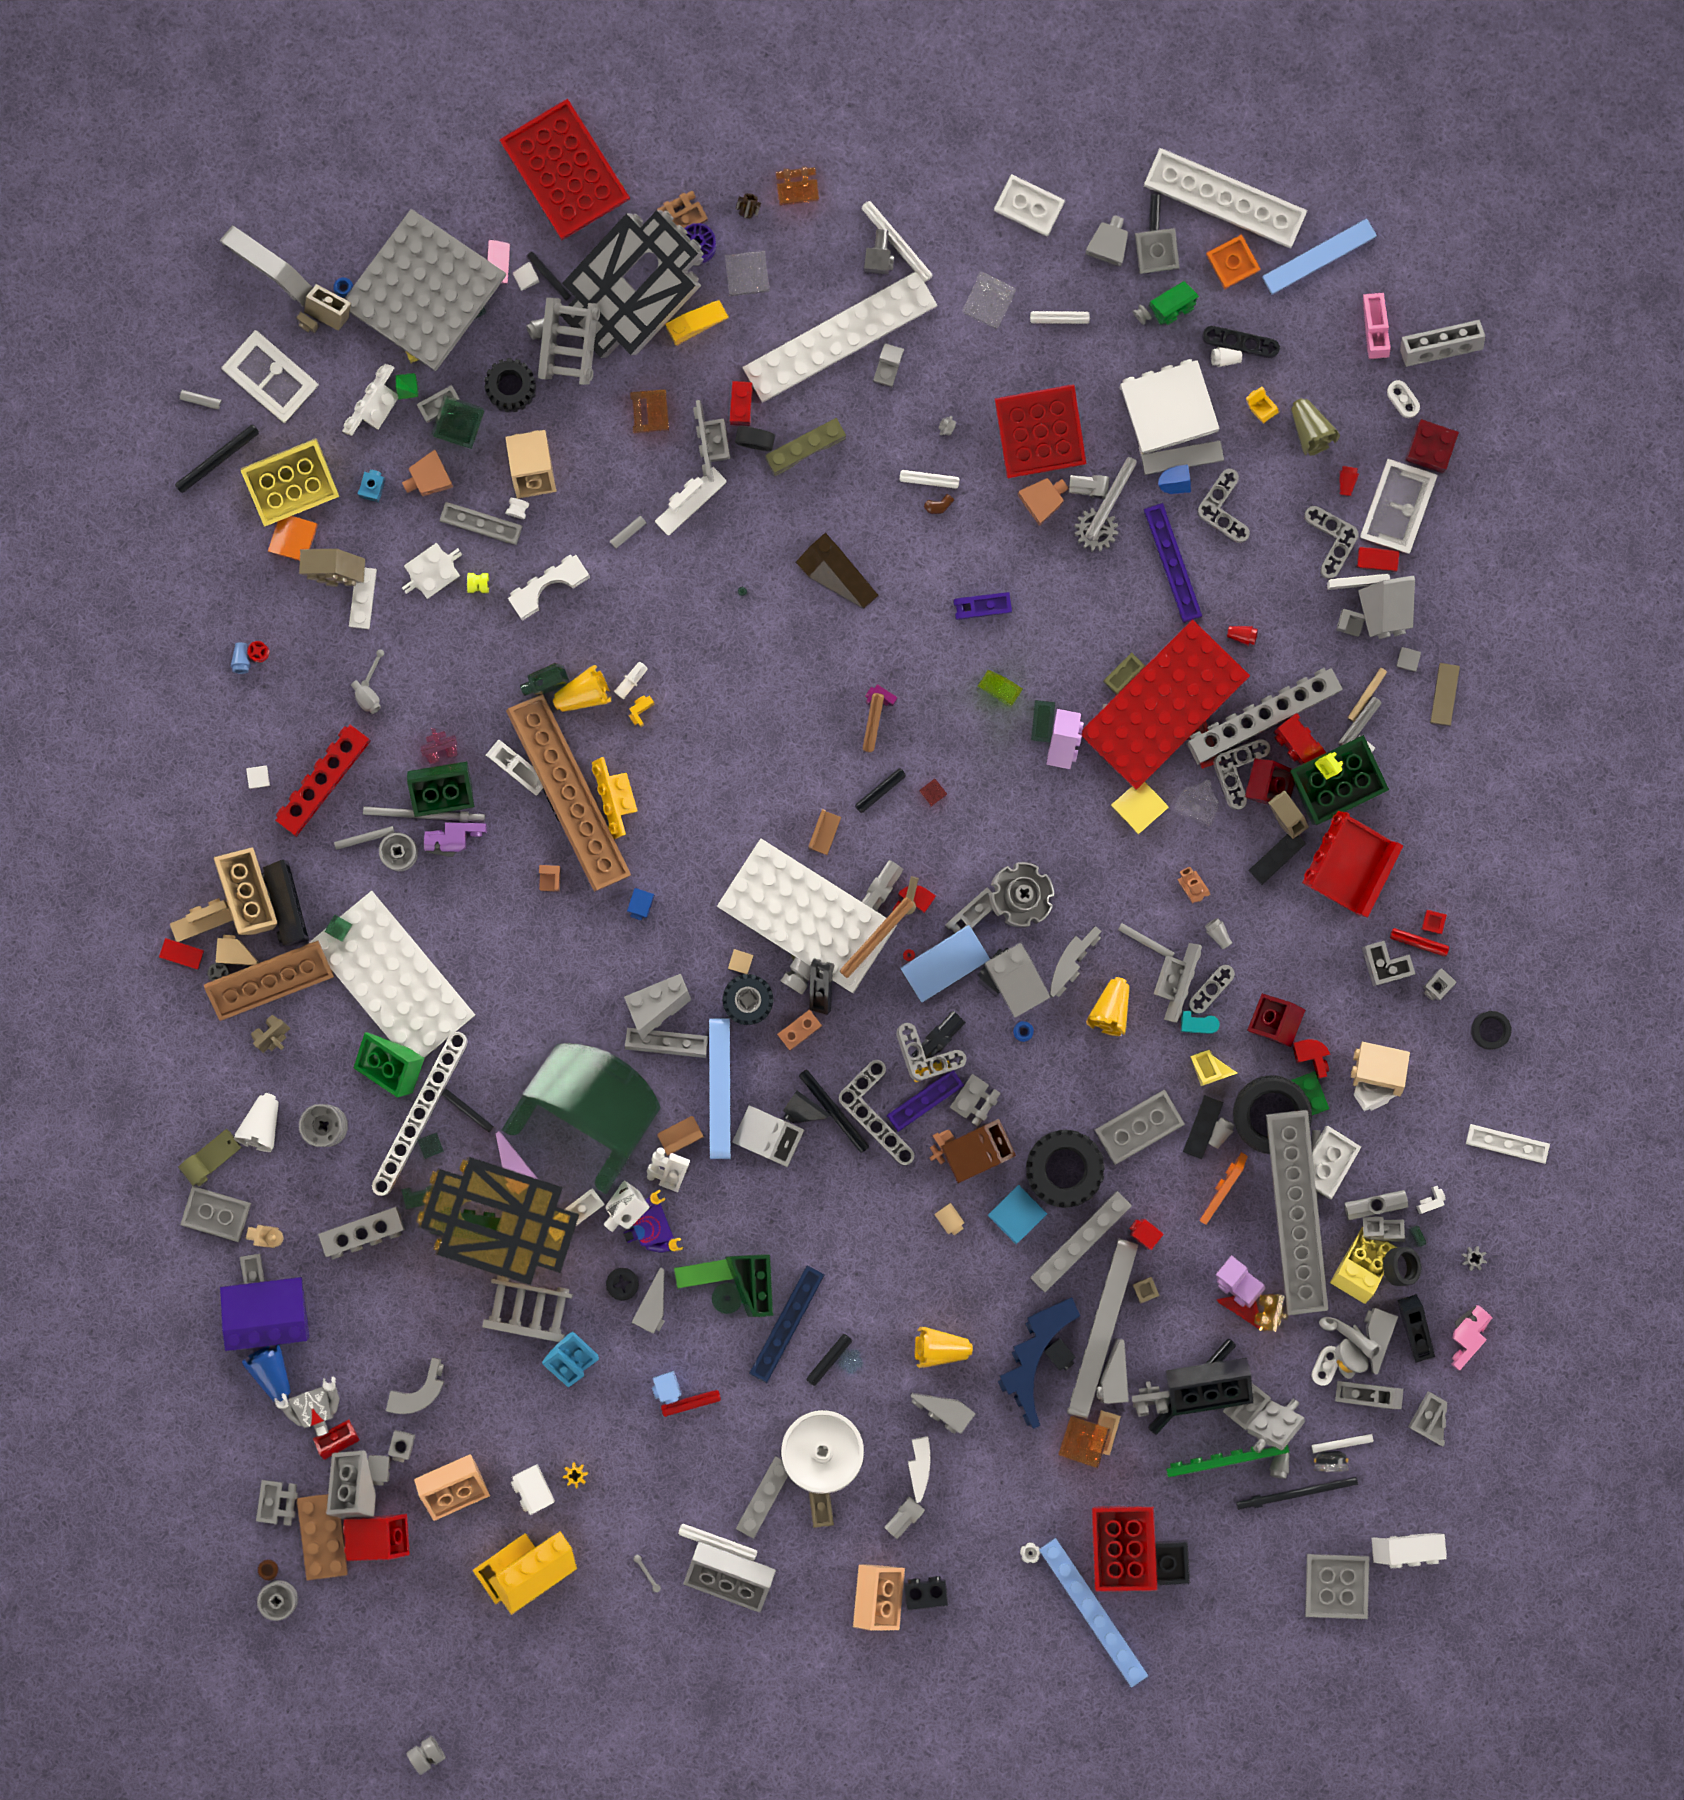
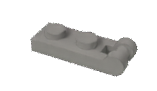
M988 887L945 926L956 933L961 930L957 924L961 919L966 926L970 925L973 928L993 909L989 894L992 892Z

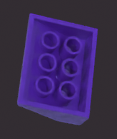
M302 1277L220 1287L225 1351L303 1342L309 1339Z

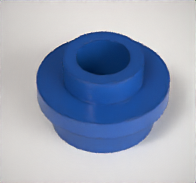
M348 278L337 279L333 286L335 294L345 298L353 288V283ZM346 285L347 290L341 291L340 286Z
M1022 1021L1015 1025L1013 1034L1017 1040L1026 1042L1032 1038L1034 1029L1030 1023ZM1021 1028L1027 1029L1026 1035L1020 1034Z

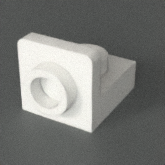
M1437 1186L1431 1188L1435 1200H1432V1197L1420 1200L1421 1205L1416 1206L1419 1214L1444 1205L1443 1201L1446 1199L1442 1189H1438Z

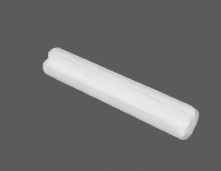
M1032 311L1030 314L1031 323L1088 324L1090 320L1089 312Z
M906 470L900 472L901 482L955 489L959 486L958 477Z

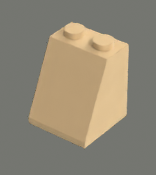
M533 431L507 436L506 444L510 471L517 499L557 492L546 431Z

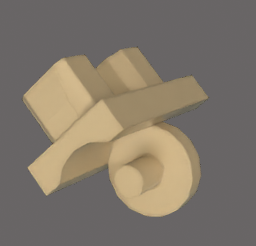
M257 1225V1228L248 1227L246 1239L253 1240L256 1246L275 1248L282 1244L283 1234L277 1227Z

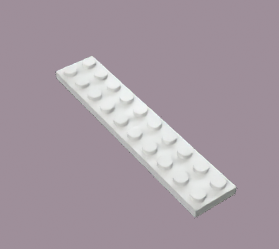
M914 272L743 367V370L750 382L753 383V388L763 403L937 307V304L923 279L917 272Z

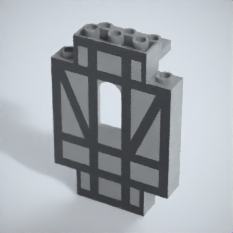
M656 210L644 224H642L643 220L637 214L626 213L562 282L575 297L568 306L588 309V303L599 304L600 317L596 324L593 351L600 358H607L619 344L630 355H637L701 287L698 282L699 278L693 272H688L693 265L699 266L704 261L701 257L704 254L700 250L701 246L694 239L690 240L686 236L687 231L681 225L677 226L672 221L674 219L672 215L666 210L664 212ZM651 252L658 258V267L635 290L623 276L645 253ZM561 313L560 316L570 327L585 329L587 317Z

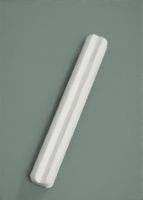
M685 1524L680 1526L679 1535L711 1545L754 1561L757 1551Z

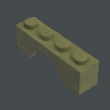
M834 418L766 454L765 459L774 476H777L794 467L806 457L845 440L846 434L838 419Z

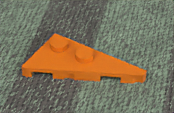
M1241 1152L1235 1163L1229 1165L1225 1172L1227 1176L1224 1180L1221 1178L1215 1187L1217 1192L1199 1221L1207 1225L1243 1171L1248 1158L1246 1154Z

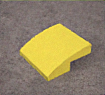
M1145 782L1137 790L1133 787L1129 788L1111 804L1137 834L1141 833L1169 808Z

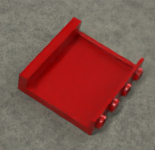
M1338 811L1333 816L1332 824L1328 832L1324 834L1322 844L1314 854L1313 862L1305 872L1302 883L1358 916L1368 918L1403 845L1391 841L1350 817L1349 813Z

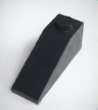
M1417 1294L1397 1300L1415 1363L1435 1357L1424 1307Z

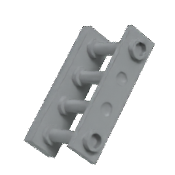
M546 297L538 370L539 379H552L554 374L580 377L579 384H590L593 378V369L591 368L596 324L600 317L599 304L588 303V309L563 306L560 298ZM562 313L587 317L586 327L581 329L560 326L558 323L559 315ZM565 334L584 337L583 349L558 346L556 344L557 335ZM556 354L582 357L581 369L555 366L554 357Z
M497 1275V1279L493 1278L491 1280V1283L498 1285L492 1315L489 1316V1319L483 1320V1328L560 1342L565 1338V1334L561 1333L560 1325L566 1297L573 1298V1294L569 1293L570 1289L557 1287L556 1291L509 1282V1278ZM506 1286L518 1288L512 1320H509V1323L501 1322L500 1318ZM526 1290L538 1292L532 1324L530 1323L529 1327L521 1326L520 1321ZM546 1294L558 1296L552 1328L550 1327L549 1331L541 1330L540 1325Z

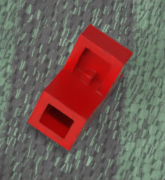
M917 885L913 900L916 908L925 913L936 895L926 888ZM908 886L898 893V896L902 899L906 898ZM898 901L892 911H894V909L901 903V901Z
M1314 1039L1294 1042L1292 1048L1296 1063L1312 1059L1317 1078L1327 1077L1326 1072H1329L1327 1060L1323 1061V1056L1330 1055L1328 1048L1322 1042Z

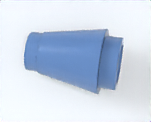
M235 643L230 666L234 673L245 674L251 668L246 643Z

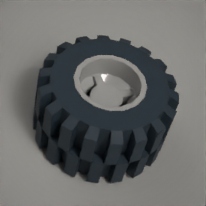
M744 974L735 977L728 983L723 993V1007L727 1015L733 1021L742 1025H753L761 1022L769 1015L773 1006V993L770 986L764 979L756 975Z

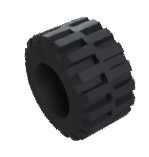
M507 358V361L501 359L498 364L494 363L491 365L492 369H488L487 377L484 380L485 391L491 403L499 410L504 409L505 412H509V410L518 412L517 409L521 408L523 410L526 408V404L530 405L532 397H535L536 390L535 378L531 369L525 363H521L520 360L516 359L513 361L512 358ZM507 375L518 376L522 381L520 391L514 395H504L499 390V382Z

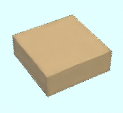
M734 949L728 969L748 974L753 955Z

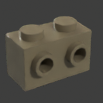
M316 284L306 296L304 312L339 331L349 319L351 302Z

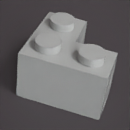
M1385 941L1362 947L1373 986L1415 975L1410 955L1390 960Z

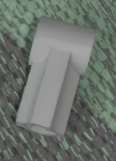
M1070 475L1069 493L1090 495L1092 498L1094 496H1102V499H1105L1108 494L1109 477L1101 475L1091 477Z
M910 1496L884 1527L896 1539L906 1531L911 1523H915L925 1511Z

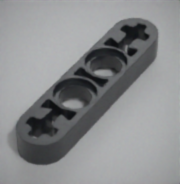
M1209 326L1203 332L1204 342L1212 346L1237 350L1266 358L1275 357L1280 350L1279 343L1267 337L1217 326ZM1213 330L1217 336H1221V332L1225 334L1222 338V343H1219L1220 338L1214 337L1213 340H1209V336L1206 333H1210ZM1234 335L1237 338V343L1229 345L1226 342V337ZM1248 339H1253L1256 342V348L1248 349L1245 342ZM1260 341H1264L1262 346H1269L1270 343L1273 344V348H1276V351L1268 353L1266 348H1262L1261 352L1258 351Z

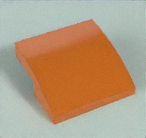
M294 516L278 521L268 552L300 561V549L311 548L318 524Z

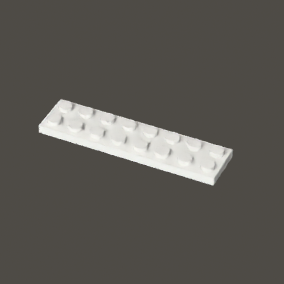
M1161 148L1144 184L1149 189L1288 248L1292 247L1307 213V210Z

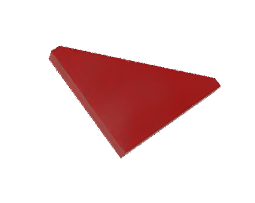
M1235 1296L1217 1299L1219 1304L1256 1328L1262 1329L1256 1301L1249 1308L1246 1305L1244 1307L1239 1305L1234 1300Z

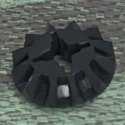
M628 1268L613 1270L606 1280L607 1291L616 1300L624 1301L632 1298L639 1287L636 1274ZM619 1275H621L624 1281H631V1283L625 1286V1293L621 1287H614V1285L620 1282Z

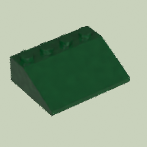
M1364 735L1290 770L1303 806L1313 825H1319L1333 818L1338 811L1345 812L1389 790ZM1335 752L1337 755L1334 758L1337 762H1343L1341 766L1343 770L1337 775L1326 779L1314 763L1318 759Z

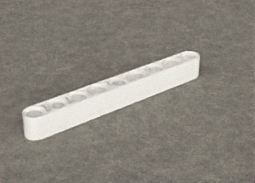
M454 1032L448 1037L373 1181L372 1190L375 1194L380 1196L387 1195L395 1185L467 1046L468 1040L463 1033ZM456 1036L463 1038V1044L460 1047L453 1045V1039ZM446 1054H452L454 1057V1061L450 1065H446L443 1062ZM437 1072L444 1074V1080L441 1083L434 1081V1075ZM432 1090L435 1093V1097L432 1101L428 1102L425 1100L424 1095L426 1091ZM419 1108H423L425 1111V1117L421 1120L415 1117V1111ZM409 1126H413L416 1130V1134L412 1138L407 1137L405 1133ZM400 1144L406 1147V1153L403 1156H399L396 1153V1148ZM393 1162L396 1164L397 1170L394 1174H389L387 1172V1165ZM380 1181L387 1183V1190L385 1192H380L377 1189V1184Z

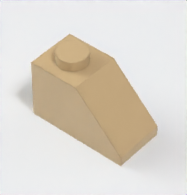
M223 935V938H217L216 963L250 966L259 963L240 940L235 939V935Z

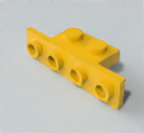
M601 757L592 762V772L597 780V789L603 801V811L608 819L609 830L613 839H618L626 835L621 816L637 812V807L627 773L609 776L605 759Z

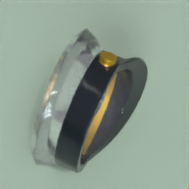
M1320 1452L1314 1458V1463L1316 1464L1313 1469L1315 1471L1337 1473L1349 1470L1347 1465L1348 1459L1342 1452Z

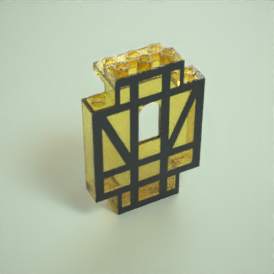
M472 1157L462 1160L459 1171L462 1172L461 1176L442 1169L432 1172L429 1181L432 1186L430 1192L426 1191L423 1199L425 1207L423 1211H419L416 1223H419L418 1228L441 1235L440 1239H436L433 1250L436 1251L435 1255L527 1285H531L537 1266L561 1273L580 1215L556 1207L563 1187ZM468 1201H473L503 1211L497 1230L465 1221L460 1213L462 1205Z

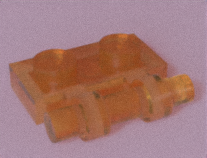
M802 166L801 169L789 170V168H785L783 171H776V180H785V183L777 184L779 205L819 201L817 179L809 180L808 177L816 175L815 167L807 168V166ZM802 177L803 181L791 182V178Z

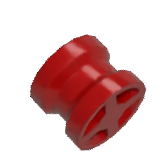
M254 641L249 645L247 653L253 661L261 663L268 659L269 649L263 642Z

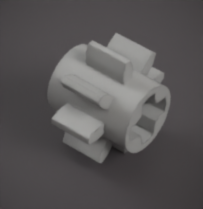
M1476 1246L1474 1251L1467 1247L1468 1253L1461 1254V1256L1465 1257L1462 1265H1470L1469 1271H1472L1474 1266L1481 1270L1480 1265L1487 1263V1261L1483 1260L1486 1252L1480 1253L1479 1246ZM1472 1253L1473 1255H1478L1479 1258L1476 1259L1477 1263L1470 1262V1259L1472 1258Z

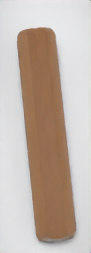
M879 693L872 695L863 743V750L866 752H872L875 748L884 695Z

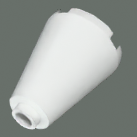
M264 1093V1096L260 1095L236 1131L235 1141L247 1147L249 1145L257 1147L256 1150L272 1151L274 1148L279 1104L275 1100L276 1096Z

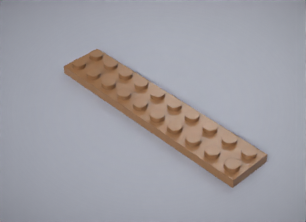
M539 695L508 708L506 712L594 892L631 876L544 695Z

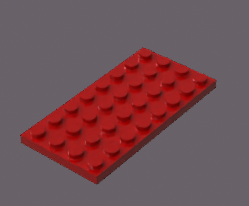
M1192 619L1082 729V738L1137 790L1250 675Z

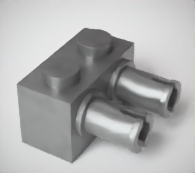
M876 229L875 247L866 248L864 272L888 274L889 270H893L894 256L890 255V250L887 248L889 230Z

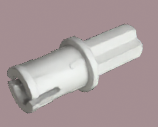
M638 662L631 672L624 676L625 679L614 692L624 700L634 686L637 687L636 683L648 668L643 663Z

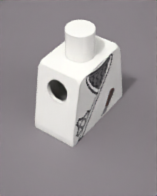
M626 1181L622 1182L606 1205V1210L610 1215L604 1223L607 1229L613 1232L619 1224L629 1229L650 1208L640 1191Z

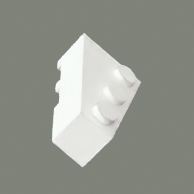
M1430 1533L1403 1537L1390 1536V1538L1384 1539L1372 1538L1373 1562L1388 1564L1390 1568H1401L1404 1563H1408V1566L1421 1565L1420 1562L1426 1561L1427 1564H1438L1439 1560L1446 1559L1444 1534Z

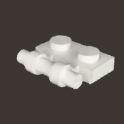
M658 1148L652 1156V1164L648 1166L647 1179L651 1181L655 1178L660 1179L659 1186L678 1192L690 1160L672 1153L667 1158L664 1156L665 1150Z

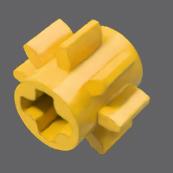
M573 1462V1468L565 1467L568 1473L562 1476V1478L568 1479L567 1486L573 1483L578 1488L580 1481L583 1484L586 1483L583 1476L588 1475V1472L582 1471L583 1464L580 1467H576L575 1462ZM573 1470L581 1474L577 1481L573 1477L570 1478Z

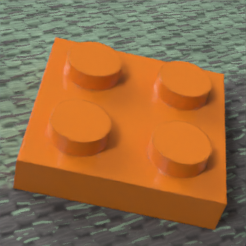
M1242 235L1206 253L1224 289L1261 270Z

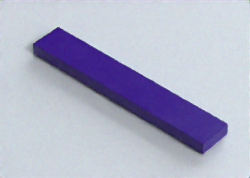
M1163 503L1144 509L1182 622L1186 623L1192 619L1202 617Z

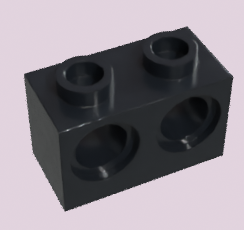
M941 1576L928 1577L929 1581L920 1582V1578L908 1579V1583L904 1584L907 1610L948 1606L945 1579H941ZM934 1586H939L942 1589V1593L937 1597L930 1594V1590ZM914 1588L921 1590V1596L918 1599L910 1597V1591Z

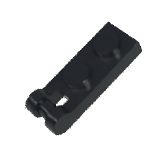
M816 958L812 960L810 969L809 1009L828 1015L831 1012L834 964L830 962L822 963L821 960Z

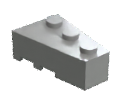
M681 973L624 997L642 1040L655 1027L658 1028L662 1025L661 1022L670 1015L673 1016L692 1000Z

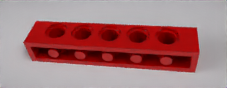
M351 724L348 727H343L338 734L340 738L337 742H332L328 746L326 756L323 759L320 758L313 766L315 770L312 774H307L301 781L302 787L290 795L288 805L286 807L282 806L276 814L277 819L275 821L296 837L371 742L368 737ZM349 742L352 744V749L345 753L342 751V745ZM334 758L339 759V766L334 769L330 768V761ZM325 774L327 776L326 783L319 785L317 783L318 776ZM309 790L314 791V798L310 801L305 800V793ZM296 806L302 808V813L298 817L292 815V810Z

